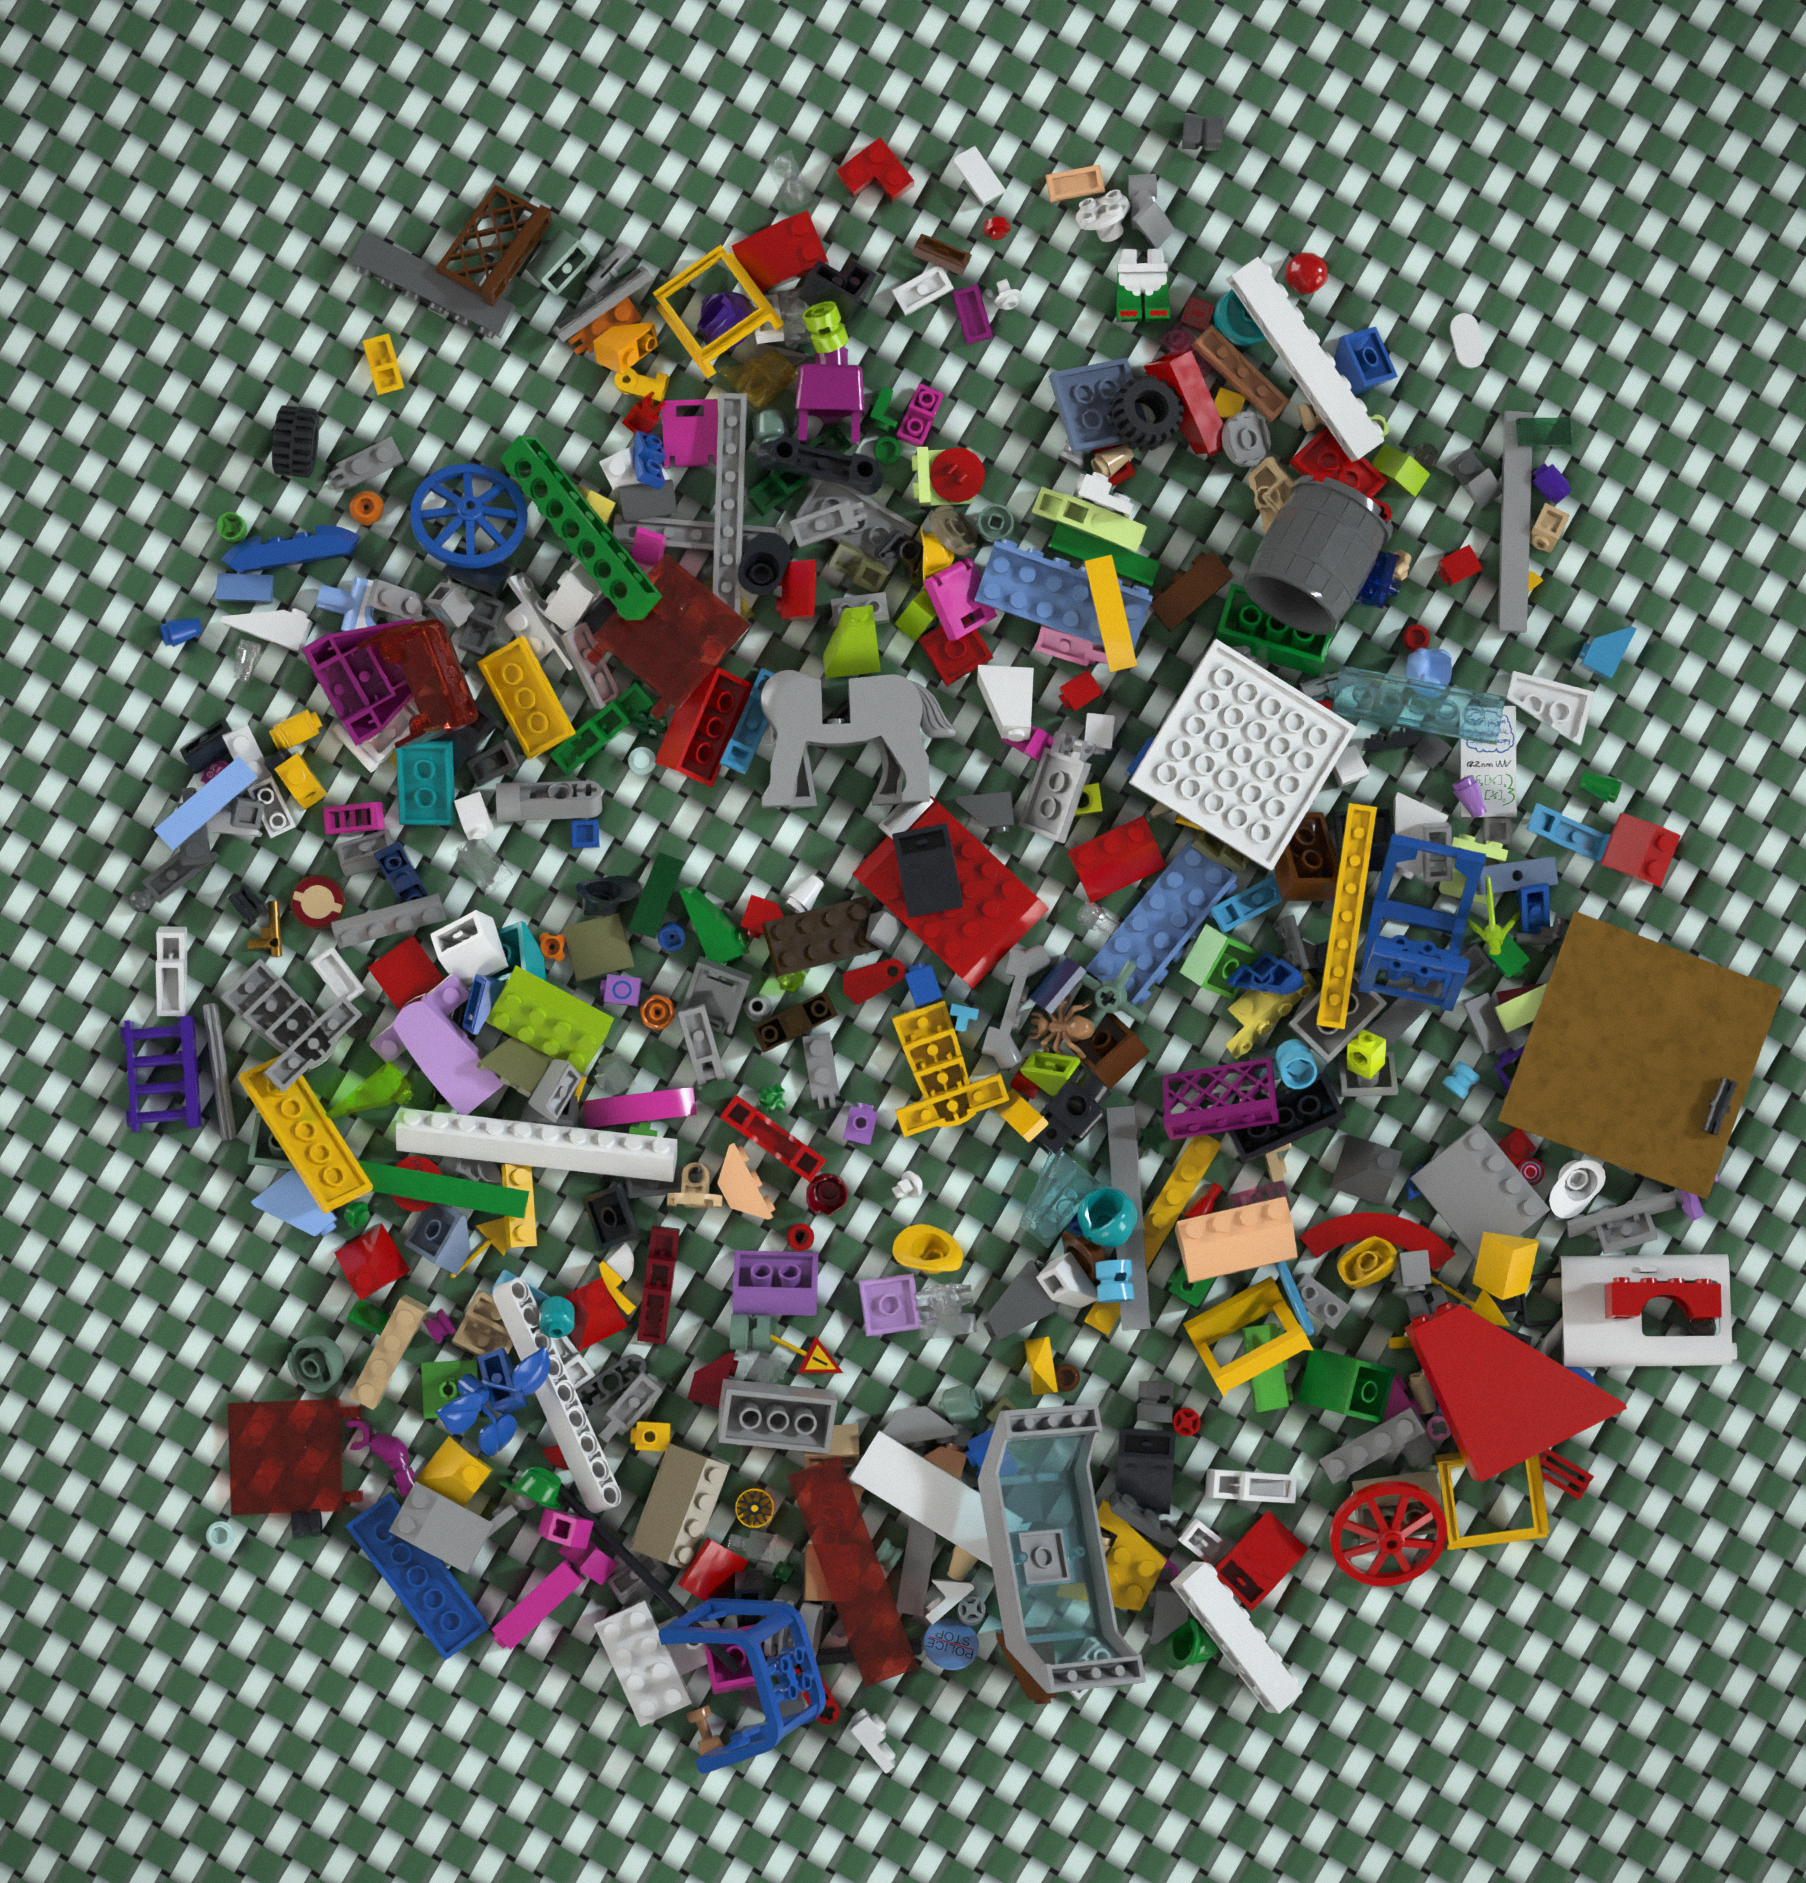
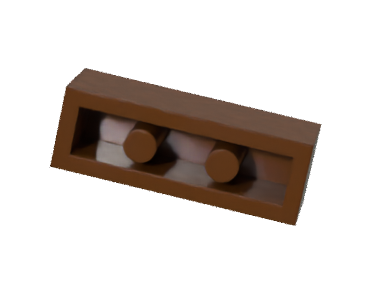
M1210 551L1207 555L1204 552L1200 553L1191 562L1194 566L1187 573L1181 570L1170 580L1173 584L1166 591L1161 588L1153 595L1149 610L1170 633L1233 578L1232 572L1213 551Z

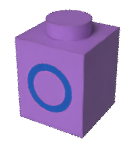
M607 974V979L601 980L600 996L604 997L605 1003L638 1007L642 979Z

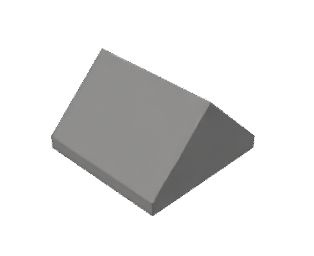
M1394 1052L1385 1053L1384 1066L1371 1080L1347 1070V1054H1338L1339 1097L1398 1095Z

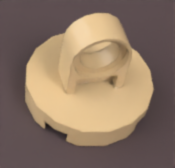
M694 1162L689 1163L683 1169L681 1193H667V1205L676 1207L677 1204H683L686 1208H722L723 1196L709 1194V1171L703 1164ZM698 1167L703 1172L702 1180L698 1183H692L689 1179V1172L693 1168Z

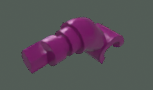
M353 1418L345 1423L348 1428L358 1427L363 1432V1440L353 1442L350 1450H360L365 1446H369V1451L381 1457L384 1463H388L391 1470H395L396 1474L393 1476L402 1497L409 1495L414 1486L411 1478L415 1477L412 1467L408 1468L407 1463H409L407 1454L409 1452L405 1444L398 1437L378 1431L374 1434L372 1424L365 1418Z

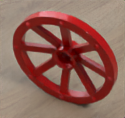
M1385 1481L1371 1484L1352 1494L1336 1511L1329 1531L1330 1547L1338 1566L1354 1580L1372 1586H1394L1419 1577L1431 1568L1440 1557L1447 1539V1523L1438 1501L1425 1489L1402 1481ZM1384 1495H1400L1392 1522L1385 1521L1374 1498ZM1410 1497L1428 1507L1429 1510L1402 1528L1400 1527ZM1366 1502L1378 1527L1374 1530L1350 1521L1348 1517L1354 1510ZM1435 1518L1436 1530L1433 1540L1407 1537ZM1342 1529L1375 1541L1342 1550ZM1402 1547L1428 1549L1412 1565L1409 1564L1401 1551ZM1379 1550L1368 1570L1361 1569L1349 1561V1558ZM1388 1554H1393L1402 1568L1395 1572L1378 1573Z

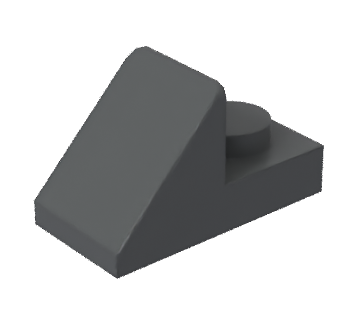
M1470 448L1447 465V468L1480 509H1483L1502 494V489L1490 468H1485Z
M508 740L497 744L466 762L477 787L484 786L504 774L516 771L519 766Z

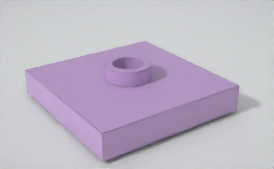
M914 1273L859 1281L866 1337L922 1329Z

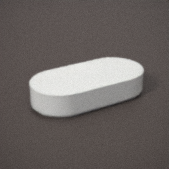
M1467 313L1459 314L1453 318L1450 324V334L1456 357L1461 366L1467 369H1474L1481 365L1485 358V349L1477 320L1472 315Z

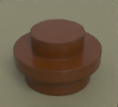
M1061 1364L1055 1368L1058 1390L1069 1392L1078 1386L1080 1374L1076 1367L1071 1364Z

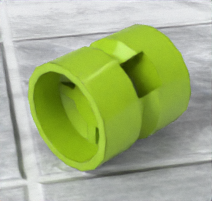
M835 302L818 303L803 312V320L808 332H811L810 338L817 353H829L838 350L848 343L849 338L843 323H840L841 316Z

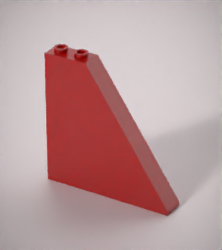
M1451 1301L1445 1302L1435 1308L1436 1312L1428 1316L1426 1313L1418 1315L1411 1319L1412 1324L1404 1327L1468 1472L1474 1481L1483 1482L1627 1409L1626 1404L1463 1305L1452 1304Z

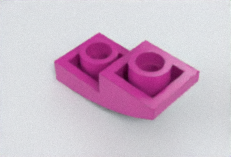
M919 383L896 438L915 447H922L944 394Z

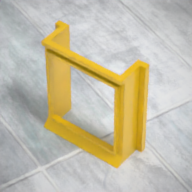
M721 244L653 292L660 303L656 306V309L707 379L716 373L710 361L766 321L770 322L775 331L784 325V322L734 254L730 253L728 255ZM723 259L759 309L702 349L666 298Z
M1272 1276L1183 1323L1223 1397L1227 1395V1391L1302 1350L1314 1351L1303 1328L1296 1321ZM1274 1310L1286 1333L1220 1368L1208 1346Z
M1460 1452L1434 1455L1435 1464L1439 1470L1444 1515L1447 1523V1550L1545 1538L1547 1533H1550L1539 1453L1525 1460L1534 1527L1459 1537L1450 1468L1466 1465Z

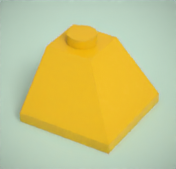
M448 1436L415 1481L465 1508L494 1469L451 1436Z

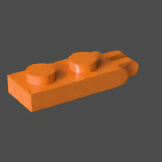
M626 297L578 331L568 342L572 346L581 340L582 344L574 349L575 353L578 355L587 350L590 354L595 351L593 341L609 328L637 324L643 319L629 297Z

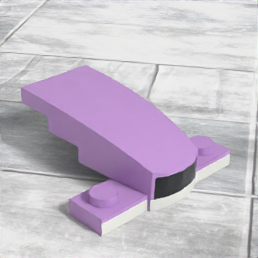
M451 973L429 993L419 995L408 1001L399 1011L395 1021L370 1041V1046L388 1065L405 1050H408L432 1084L458 1114L468 1115L502 1087L504 1083L500 1081V1075L487 1068L481 1071L476 1067L485 1055L467 1038L468 1034L447 1016L467 1000L471 992L454 973Z

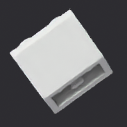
M475 910L430 934L437 957L449 975L454 973L467 988L473 985L476 974L491 976L509 967L494 920L482 912Z

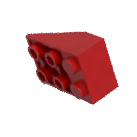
M1268 1510L1213 1567L1217 1571L1216 1577L1252 1612L1309 1549Z

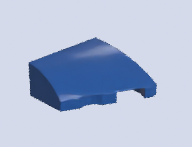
M1267 950L1252 965L1248 967L1243 963L1226 979L1227 984L1232 987L1282 995L1294 993L1306 985L1300 971L1284 959H1277Z

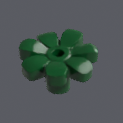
M654 707L649 708L647 713L643 710L638 711L637 718H634L632 726L638 729L637 732L642 735L649 732V738L652 739L658 738L659 733H666L668 728L667 718L665 716H658L659 711Z

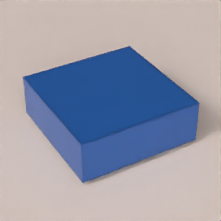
M598 819L570 820L572 849L600 848Z

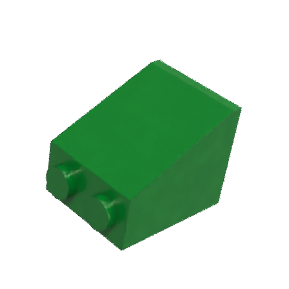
M1312 1347L1314 1351L1310 1350L1298 1402L1343 1415L1382 1423L1396 1369Z

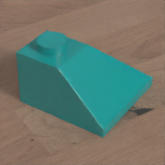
M520 921L498 929L497 932L509 967L490 977L497 978L505 983L517 965L546 981L544 955L526 923Z

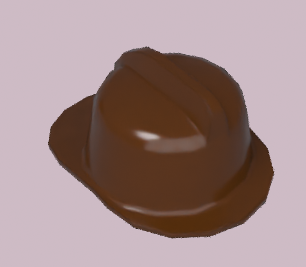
M1062 1233L1064 1254L1071 1252L1088 1278L1093 1281L1096 1277L1095 1263L1105 1261L1102 1247L1087 1240L1084 1235L1076 1238L1070 1233Z

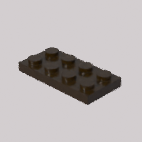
M867 896L762 923L776 977L881 950L866 940L871 914Z

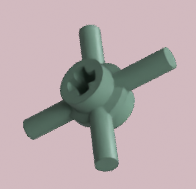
M1131 959L1127 960L1115 980H1105L1100 983L1087 973L1080 979V983L1094 992V1002L1097 1008L1089 1018L1094 1024V1031L1106 1013H1115L1121 1010L1140 1024H1143L1148 1017L1146 1013L1127 1001V991L1124 985L1137 967V963ZM1110 991L1115 994L1112 997L1114 1000L1111 1002L1106 999L1108 997L1107 993Z

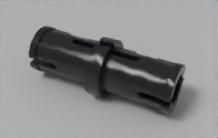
M1720 1078L1715 1096L1708 1103L1710 1109L1703 1127H1701L1702 1131H1708L1709 1134L1718 1136L1725 1114L1730 1112L1731 1107H1729L1738 1083L1730 1082L1731 1080L1727 1078Z

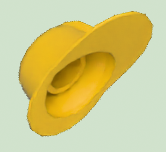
M921 526L924 546V584V580L952 564L954 552L947 549L938 540L934 532H925L923 526Z

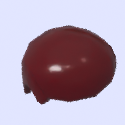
M822 1173L815 1176L806 1188V1203L815 1214L823 1213L830 1216L836 1211L841 1210L848 1201L847 1185L840 1176L832 1173Z

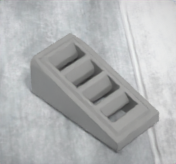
M1449 822L1422 823L1421 840L1452 846L1451 825ZM1443 832V837H1429V833ZM1422 851L1424 882L1452 881V858L1445 856V860H1430V856L1439 855ZM1445 866V871L1430 872V867Z

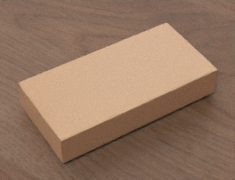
M1100 164L1047 174L1045 176L1050 203L1105 193Z

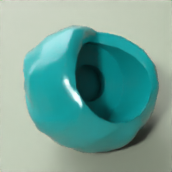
M1105 1186L1091 1191L1083 1198L1079 1205L1077 1216L1082 1233L1087 1240L1097 1245L1115 1248L1128 1240L1136 1225L1138 1212L1134 1202L1124 1191Z

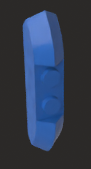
M331 525L315 526L314 536H311V532L295 534V539L284 540L283 537L269 538L265 544L262 543L261 536L259 535L238 543L221 560L239 574L345 557L352 553L361 536L348 529Z

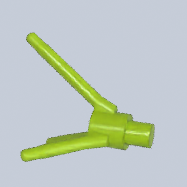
M1487 876L1485 877L1489 925L1484 931L1470 919H1467L1466 924L1483 938L1489 947L1490 954L1498 955L1501 953L1500 946L1503 944L1506 934L1520 918V909L1503 929L1501 926L1496 925L1491 878Z

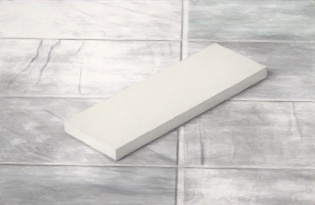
M879 1430L849 1479L992 1567L980 1492ZM1005 1508L1009 1533L1015 1532L1022 1518Z

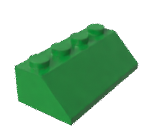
M1231 583L1214 640L1217 639L1229 647L1248 646L1251 650V656L1319 677L1325 663L1333 632L1328 635H1315L1296 630L1279 622L1260 609L1249 598L1243 586Z

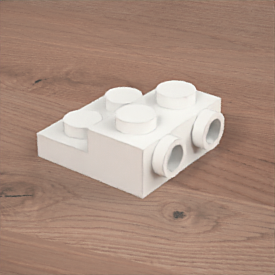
M1093 472L1092 476L1080 474L1074 493L1078 494L1077 498L1130 518L1134 504L1129 503L1130 498L1122 494L1115 493L1114 496L1109 495L1112 484L1107 482L1108 477Z
M863 1708L851 1718L853 1724H851L850 1731L885 1774H887L895 1767V1761L893 1760L895 1753L886 1742L882 1745L880 1744L886 1738V1732L884 1731L886 1724L877 1713L872 1716L869 1711Z

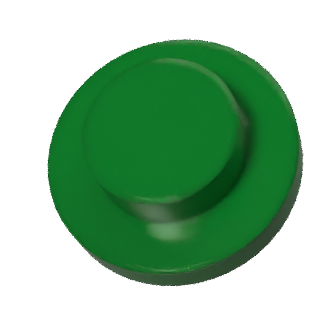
M353 1201L349 1204L344 1214V1220L348 1222L350 1227L356 1229L367 1222L369 1218L368 1205L362 1201Z

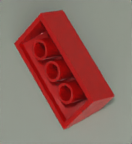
M697 660L654 763L713 788L722 767L720 761L754 685L717 666Z

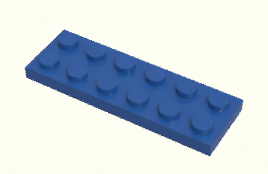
M389 1492L345 1525V1527L446 1661L490 1628L491 1625L441 1559L389 1532L402 1507L392 1492Z

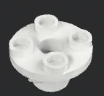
M1112 190L1105 196L1096 199L1087 198L1079 203L1080 210L1076 214V221L1081 229L1096 230L1099 239L1103 242L1114 241L1123 234L1124 229L1120 220L1129 212L1130 204L1127 197L1122 195L1120 190Z

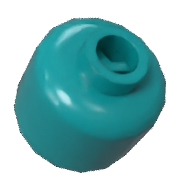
M553 1296L541 1303L539 1306V1329L543 1334L552 1338H561L573 1331L575 1308L570 1301L561 1296Z

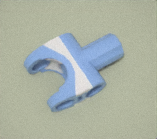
M355 577L351 592L322 584L316 608L344 615L340 631L376 625L373 619V611L375 609L366 606L373 581Z

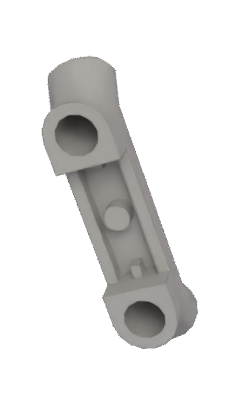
M1039 944L1026 951L1012 947L1004 974L1013 976L1015 979L1000 1029L989 1026L981 1054L994 1057L1000 1069L1005 1071L1022 1061V1055L1014 1043L1010 1032L1012 1028L1017 1029L1022 1013L1017 1012L1020 1001H1026L1030 987L1025 985L1026 978L1047 968L1051 962L1044 947Z

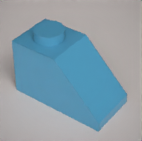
M1631 626L1594 638L1590 644L1585 642L1578 655L1582 659L1579 666L1609 681L1613 677L1637 629Z

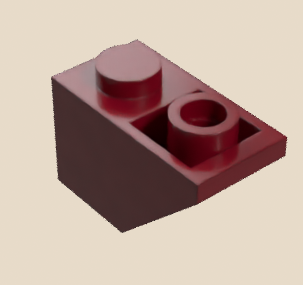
M729 1352L695 1371L687 1399L719 1408L723 1379H728L729 1376L734 1377L739 1361L734 1360L735 1353Z

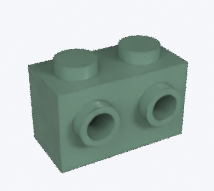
M562 228L525 269L541 286L554 296H557L594 256L577 238Z

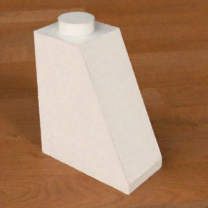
M978 665L977 684L1001 738L1015 742L1030 740L1034 668Z
M1399 792L1395 794L1393 799V834L1419 838L1421 840L1422 823L1446 822L1448 815ZM1441 832L1429 833V837H1439ZM1422 851L1417 852L1416 859L1398 862L1396 864V868H1398L1396 873L1410 880L1413 876L1420 877L1423 871Z

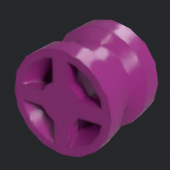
M442 1308L437 1311L436 1316L433 1318L427 1317L423 1320L427 1330L437 1343L443 1341V1337L447 1334L452 1335L457 1332L452 1321Z

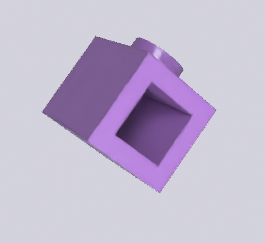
M858 1102L857 1107H850L843 1139L866 1145L871 1144L878 1112L873 1111L874 1106Z

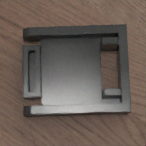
M700 956L681 1010L705 1004L711 1029L721 1032L724 1022L727 1021L730 1023L726 1034L732 1035L752 975ZM709 972L731 979L735 982L734 984H731L729 982L715 978L713 976H710Z

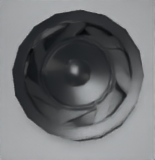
M244 882L239 886L240 890L236 893L231 892L227 897L240 915L248 920L247 923L253 926L259 916L264 917L269 911ZM247 895H249V897L253 900L257 907L254 906V904L247 897Z

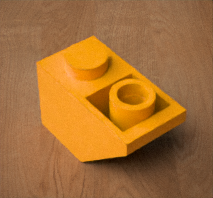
M652 322L613 326L593 341L596 362L620 374L658 346L655 324Z

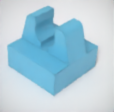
M952 1004L949 1015L957 1017L955 1031L966 1033L968 1019L977 1021L979 1009Z

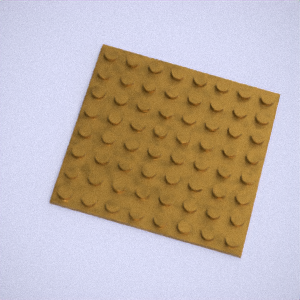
M1574 911L1498 1121L1708 1199L1783 990ZM1723 1077L1731 1080L1730 1082L1738 1083L1729 1104V1107H1731L1730 1112L1725 1114L1718 1132L1719 1134L1715 1136L1709 1134L1708 1131H1702L1701 1127H1703L1710 1109L1708 1103L1710 1100H1713L1720 1083V1078Z

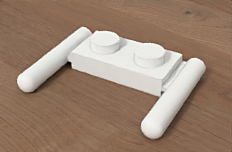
M413 696L380 733L362 742L361 745L356 746L341 724H336L332 731L369 772H373L380 763L382 764L396 751V742L407 741L420 729L430 713Z

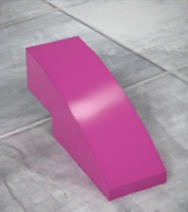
M638 526L631 557L643 572L658 576L667 543L665 536Z

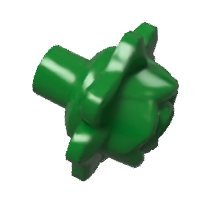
M780 1083L771 1086L766 1085L758 1094V1107L761 1108L763 1113L771 1112L774 1108L782 1111L786 1107V1102L782 1100L785 1090L781 1088Z

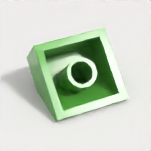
M1205 924L1179 972L1199 986L1234 1000L1240 988L1228 985L1226 979L1243 963L1248 967L1252 965L1260 951L1226 932L1223 934L1218 928Z

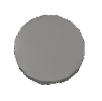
M1239 412L1230 416L1224 424L1222 431V445L1225 453L1234 464L1240 467H1252L1260 464L1266 458L1264 456L1271 446L1270 432L1262 418L1259 419L1255 416L1256 414L1253 412Z

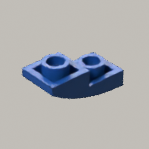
M638 430L635 434L633 449L637 481L660 490L666 483L660 466L666 458L662 441L653 434L648 435Z

